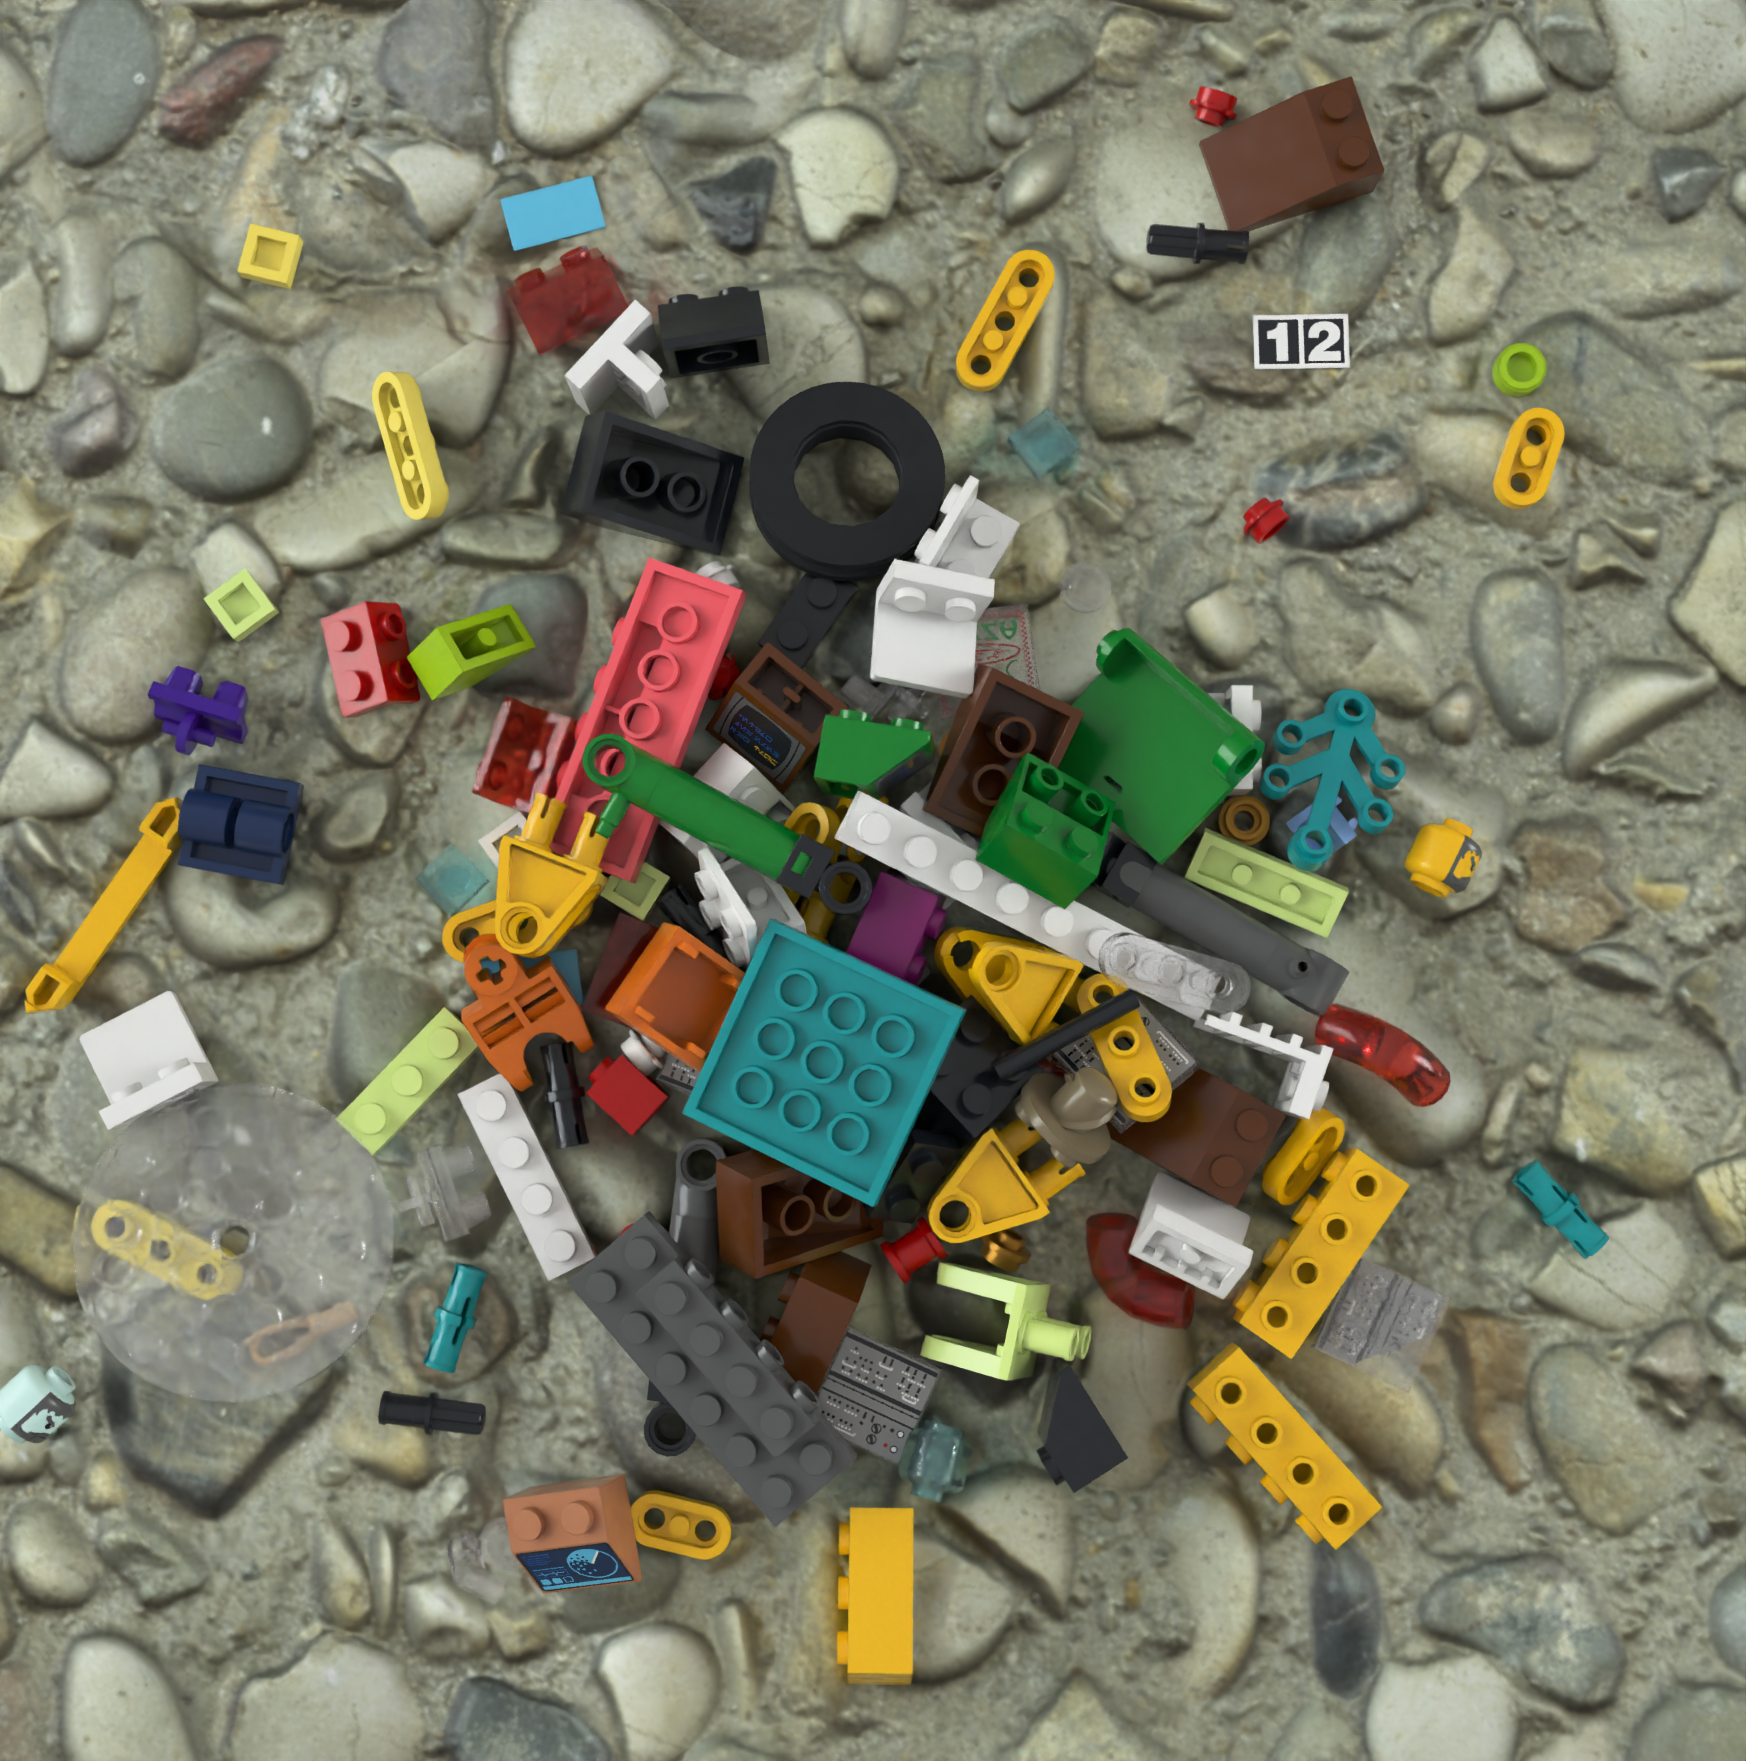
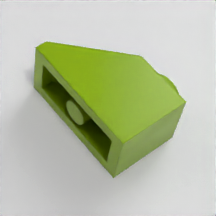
M510 603L436 627L407 656V659L433 701L472 687L531 652L536 645Z

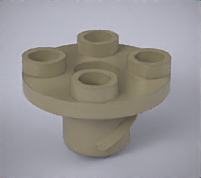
M1082 1067L1074 1075L1064 1074L1065 1080L1049 1073L1033 1075L1023 1085L1021 1099L1015 1105L1018 1117L1026 1125L1038 1131L1051 1145L1050 1148L1054 1157L1064 1166L1072 1168L1078 1162L1092 1164L1099 1161L1110 1149L1111 1139L1106 1123L1109 1122L1118 1108L1117 1092L1109 1078L1092 1067Z

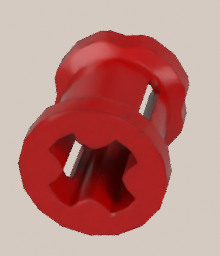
M924 1216L917 1220V1227L892 1243L886 1240L880 1244V1247L904 1284L911 1280V1273L936 1257L943 1260L948 1256Z

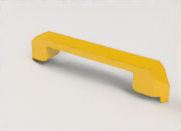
M175 797L155 803L139 827V831L144 833V835L55 963H45L26 988L27 1001L24 1000L26 1013L36 1014L63 1010L72 1002L183 842L178 833L179 813L183 799Z

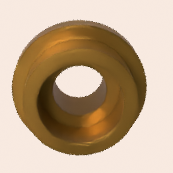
M1240 795L1228 800L1222 806L1218 815L1220 833L1248 846L1261 841L1267 834L1270 825V816L1265 805L1257 798L1248 795ZM1243 812L1250 816L1252 825L1249 830L1242 831L1235 826L1234 818L1237 813Z
M1010 1228L982 1236L981 1238L984 1243L980 1251L981 1255L987 1261L1003 1270L1017 1272L1020 1265L1027 1264L1031 1257V1252L1025 1247L1027 1240Z

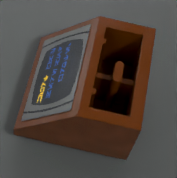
M767 642L733 683L706 726L705 731L721 744L725 743L751 763L774 787L785 794L818 754L825 714L839 717L840 710H849V707Z

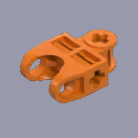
M495 934L480 935L468 944L463 958L464 973L468 985L478 1000L461 1010V1020L488 1062L512 1086L523 1092L534 1085V1080L524 1061V1050L528 1042L536 1035L554 1033L564 1038L567 1043L572 1040L582 1054L595 1047L577 998L550 956L527 969L518 954L510 953L500 945ZM488 956L493 962L499 960L500 970L492 973L489 968L482 969L481 959Z

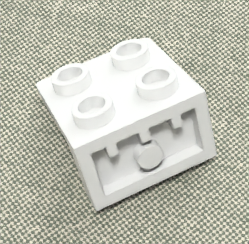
M970 475L963 487L955 483L940 508L942 514L938 522L941 525L937 532L931 528H928L915 550L914 556H916L914 563L990 579L1018 531L1020 523L978 500L976 497L979 480Z
M894 559L876 591L871 679L964 699L969 698L973 693L977 621L994 598L995 580Z
M166 991L82 1034L79 1039L111 1103L110 1106L99 1111L108 1130L127 1129L219 1082L176 994L172 991Z
M1159 1172L1153 1179L1128 1253L1224 1300L1250 1266L1254 1251L1243 1246L1250 1216L1163 1172Z

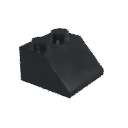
M736 286L721 290L718 293L719 296L701 299L695 294H682L670 298L668 304L658 305L661 343L670 378L770 364L759 290L749 291L746 287Z
M1055 1358L1052 1362L1038 1427V1434L1043 1446L1036 1451L1055 1484L1058 1486L1066 1480L1073 1493L1128 1459V1456L1071 1366L1064 1358Z

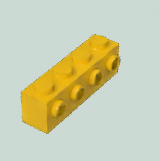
M1347 1148L1344 1154L1340 1151L1333 1154L1321 1172L1320 1176L1325 1179V1182L1314 1197L1307 1194L1301 1200L1291 1217L1296 1222L1295 1226L1285 1240L1279 1236L1271 1244L1262 1259V1263L1267 1265L1256 1283L1248 1280L1244 1284L1232 1304L1237 1308L1232 1317L1234 1320L1290 1359L1298 1351L1410 1186L1356 1148Z
M1233 1342L1186 1383L1195 1393V1396L1189 1401L1192 1407L1209 1425L1217 1419L1231 1434L1224 1440L1225 1444L1244 1465L1253 1459L1262 1468L1266 1475L1259 1482L1280 1505L1287 1499L1295 1505L1302 1513L1295 1522L1316 1545L1325 1539L1337 1550L1382 1508L1377 1500L1241 1348Z

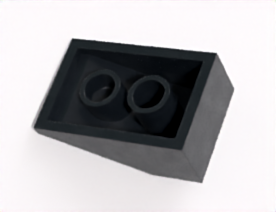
M607 411L586 415L560 514L606 529L720 556L745 458Z

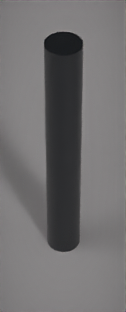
M1128 989L990 1063L999 1081H1002L1140 1007V1003L1132 989Z

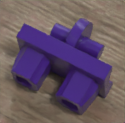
M176 666L164 684L153 681L148 692L149 699L154 700L155 718L164 720L162 732L176 736V751L188 756L194 751L198 743L213 747L216 737L243 744L248 733L244 718L248 704L246 688L229 681L220 682L213 699L199 695L203 686L201 675L193 670Z

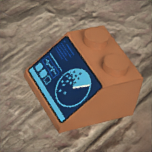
M625 1474L531 1486L503 1499L511 1553L542 1593L632 1583L642 1580Z

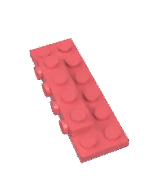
M648 558L626 617H621L612 634V645L614 648L607 665H602L596 674L593 684L595 697L589 712L583 713L576 725L574 738L577 743L570 760H566L561 765L557 774L556 788L558 792L555 799L568 806L564 810L550 848L554 850L553 853L560 856L564 854L569 855L583 822L585 811L595 814L600 818L603 809L612 795L611 792L596 785L587 776L583 768L582 757L585 747L595 737L611 733L622 736L628 742L680 769L747 594L743 590ZM618 749L603 751L597 760V769L600 774L605 776L619 774L625 765V755ZM630 804L620 825L614 829L598 866L603 869L602 872L635 884L660 819Z

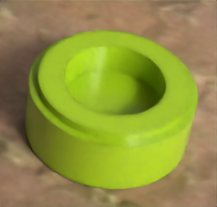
M1515 343L1506 347L1495 359L1492 367V377L1495 385L1501 392L1512 397H1523L1531 394L1543 382L1547 372L1546 360L1543 354L1536 347L1527 343Z

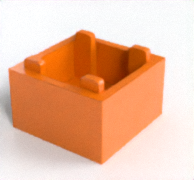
M663 922L604 1009L686 1066L701 1072L745 972L680 926Z

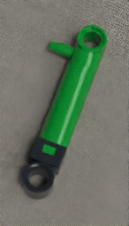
M612 733L601 734L592 739L585 747L582 759L583 768L587 776L600 788L612 793L595 828V832L604 838L611 837L614 829L620 825L630 804H633L808 900L814 890L819 892V898L824 907L832 913L841 916L852 915L860 911L869 901L872 893V882L867 871L859 864L850 861L830 863L835 851L817 841L789 829L628 742L622 736ZM607 749H618L625 755L624 768L615 776L602 775L597 769L598 757ZM840 874H849L855 877L860 884L859 897L847 904L837 902L830 893V883L834 877Z

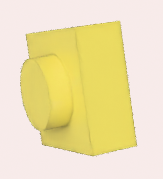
M250 223L237 272L245 279L291 289L304 241L300 235Z

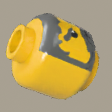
M1445 818L1442 825L1436 823L1423 825L1419 829L1404 860L1405 868L1411 874L1410 883L1440 898H1447L1449 893L1464 891L1482 857L1480 846L1471 839L1474 831L1467 825L1450 818Z

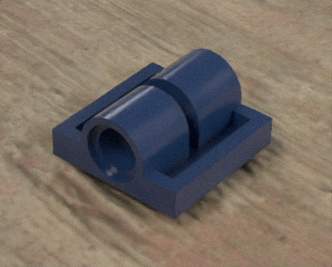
M199 764L194 789H189L185 794L179 813L178 833L183 842L178 865L284 885L304 785L298 782Z

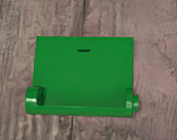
M1124 628L1119 631L1113 630L1102 638L1096 649L1098 654L1096 667L1101 673L1071 704V706L1083 711L1084 714L1057 769L1116 802L1111 821L1162 866L1254 768L1264 752L1265 742L1131 628Z

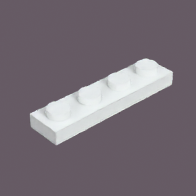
M499 1073L457 1094L548 1281L597 1257L515 1087Z

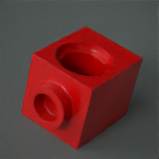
M623 1054L616 1061L610 1055L607 1056L588 1077L594 1085L586 1094L631 1136L637 1135L671 1098L662 1087L650 1076L644 1075Z

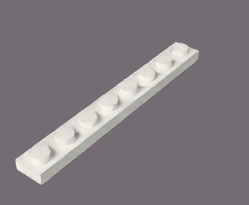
M857 791L834 837L848 846L1066 956L1078 960L1100 973H1107L1118 977L1126 986L1197 1022L1200 1021L1222 977L1076 901H1073L1066 909L1059 907L975 860L976 850L863 792Z

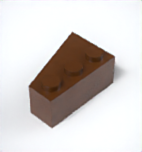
M842 1251L806 1262L800 1275L790 1271L777 1299L786 1304L779 1320L770 1316L759 1339L760 1341L765 1339L773 1344L783 1357L784 1365L782 1367L795 1382L800 1380L807 1384L815 1395H817L856 1310L872 1267L871 1264Z

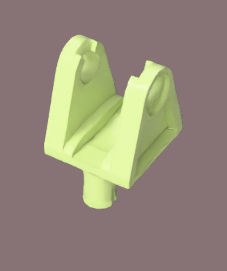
M939 1262L937 1284L1006 1302L1004 1312L1010 1314L1005 1343H998L997 1347L933 1334L932 1336L925 1335L920 1353L921 1356L1006 1381L1032 1377L1037 1352L1064 1358L1066 1361H1072L1074 1356L1078 1359L1085 1358L1091 1339V1327L1048 1318L1046 1307L1051 1284L955 1263Z

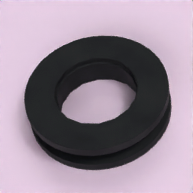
M833 382L814 386L794 395L781 404L770 415L758 433L753 446L749 468L751 508L757 526L767 543L785 561L805 573L834 581H860L886 574L894 559L910 560L914 556L915 550L928 528L933 530L936 525L945 488L943 453L939 441L927 420L917 409L898 395L886 389L859 382ZM835 439L862 440L880 449L893 463L899 480L898 494L890 509L873 521L856 526L831 524L813 515L799 499L794 484L795 471L804 455L818 444Z

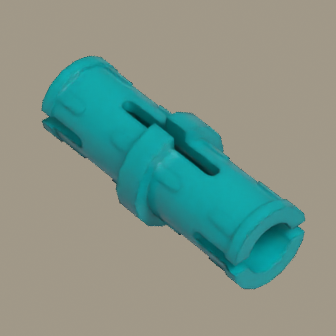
M1535 1159L1532 1163H1528L1512 1179V1183L1543 1214L1541 1216L1542 1221L1548 1227L1554 1226L1562 1233L1583 1259L1593 1256L1609 1240V1236L1578 1205L1580 1199L1572 1191L1566 1192L1549 1175L1538 1160Z
M456 1262L455 1270L443 1306H437L434 1317L438 1321L426 1357H424L422 1362L428 1367L448 1373H455L456 1364L468 1329H474L477 1318L473 1316L484 1280L488 1275V1272L484 1269L461 1262Z

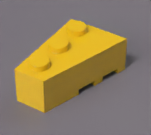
M850 1507V1522H839V1555H849V1576H838V1609H848V1631H837V1665H848V1684L911 1685L913 1675L914 1508Z

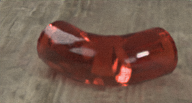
M1339 1003L1331 1004L1327 1012L1323 1016L1320 1015L1315 1029L1316 1045H1326L1334 1048L1332 1056L1347 1060L1376 1074L1394 1087L1414 1106L1426 1107L1433 1105L1447 1093L1451 1080L1446 1066L1423 1043L1402 1029L1381 1018Z
M1117 1212L1098 1213L1088 1217L1086 1220V1249L1091 1273L1106 1298L1132 1319L1162 1328L1189 1329L1194 1314L1195 1286L1174 1275L1156 1272L1147 1266L1143 1260L1128 1253L1138 1220L1129 1214Z

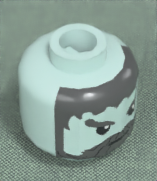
M38 1364L24 1367L0 1389V1429L10 1439L20 1444L25 1441L41 1443L47 1440L75 1413L76 1402L71 1392L76 1386L71 1377L58 1366H52L50 1369Z

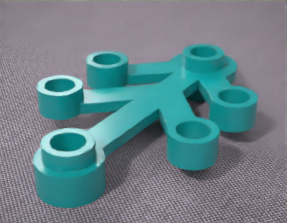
M1342 689L1333 693L1324 706V713L1301 723L1296 720H1285L1280 723L1273 734L1272 742L1275 749L1281 754L1294 755L1301 750L1304 743L1332 733L1329 748L1290 766L1280 763L1272 764L1266 768L1259 781L1260 789L1265 796L1271 799H1281L1288 794L1290 789L1320 776L1307 824L1295 832L1287 845L1289 860L1294 866L1304 871L1320 869L1333 852V840L1327 831L1340 785L1358 812V823L1364 831L1371 834H1379L1387 828L1393 819V809L1390 804L1383 799L1374 798L1350 758L1349 754L1352 743L1354 741L1370 765V778L1372 782L1381 789L1389 790L1395 788L1405 775V765L1399 757L1385 752L1371 729L1376 717L1374 705L1366 695L1357 690ZM1344 707L1352 709L1358 716L1348 715ZM1282 733H1292L1297 738V742L1290 743L1286 741ZM1386 766L1394 772L1395 777L1385 776L1381 772L1380 767ZM1269 776L1280 777L1285 786L1277 787L1270 782ZM1374 810L1382 816L1383 822L1372 820L1368 811ZM1306 838L1315 840L1321 846V849L1316 850L1309 847L1306 843Z

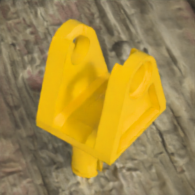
M536 793L534 797L535 801L521 836L515 835L514 838L503 835L500 842L494 923L496 939L504 949L510 953L519 954L531 959L542 958L551 953L601 894L608 882V878L601 874L603 869L598 867L610 839L595 833V828L600 818L595 814L585 811L583 822L570 854H564L563 857L553 854L554 850L550 848L564 810L567 809L568 805L554 798L550 799L548 796ZM534 917L538 926L537 934L529 943L522 944L518 935L519 927L523 921Z
M965 926L951 927L938 938L934 948V959L939 970L963 1001L972 995L1009 1034L1010 1039L1016 1043L1024 1045L1060 1026L1052 1019L1062 1002L1074 1012L1079 1013L1077 992L1085 980L1078 976L1084 966L1078 960L1031 940ZM969 940L973 947L971 960L962 967H956L953 956H951L952 948L957 942ZM1055 1053L1049 1055L1051 1058L1058 1057Z
M1018 1117L999 1131L996 1127L993 1129L985 1128L972 1141L931 1196L927 1205V1218L933 1232L940 1239L949 1243L966 1242L1043 1218L1050 1213L1047 1208L1050 1204L1047 1200L1079 1177L1086 1175L1082 1166L1077 1163L1074 1167H1069L1059 1174V1170L1065 1166L1055 1157L1030 1174L1026 1170L1022 1172L1017 1165L1019 1162L1017 1156L1039 1142L1043 1137L1035 1128L1029 1131V1126ZM952 1200L965 1203L968 1209L966 1220L958 1227H947L940 1222L939 1213L941 1208Z

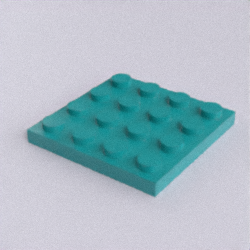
M770 919L682 1114L875 1207L882 1196L966 1013V1009L776 919Z

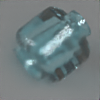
M928 1420L924 1421L923 1428L917 1427L909 1431L899 1464L898 1474L904 1481L913 1484L911 1495L941 1503L943 1493L957 1494L962 1491L973 1453L971 1444L963 1439L965 1431Z

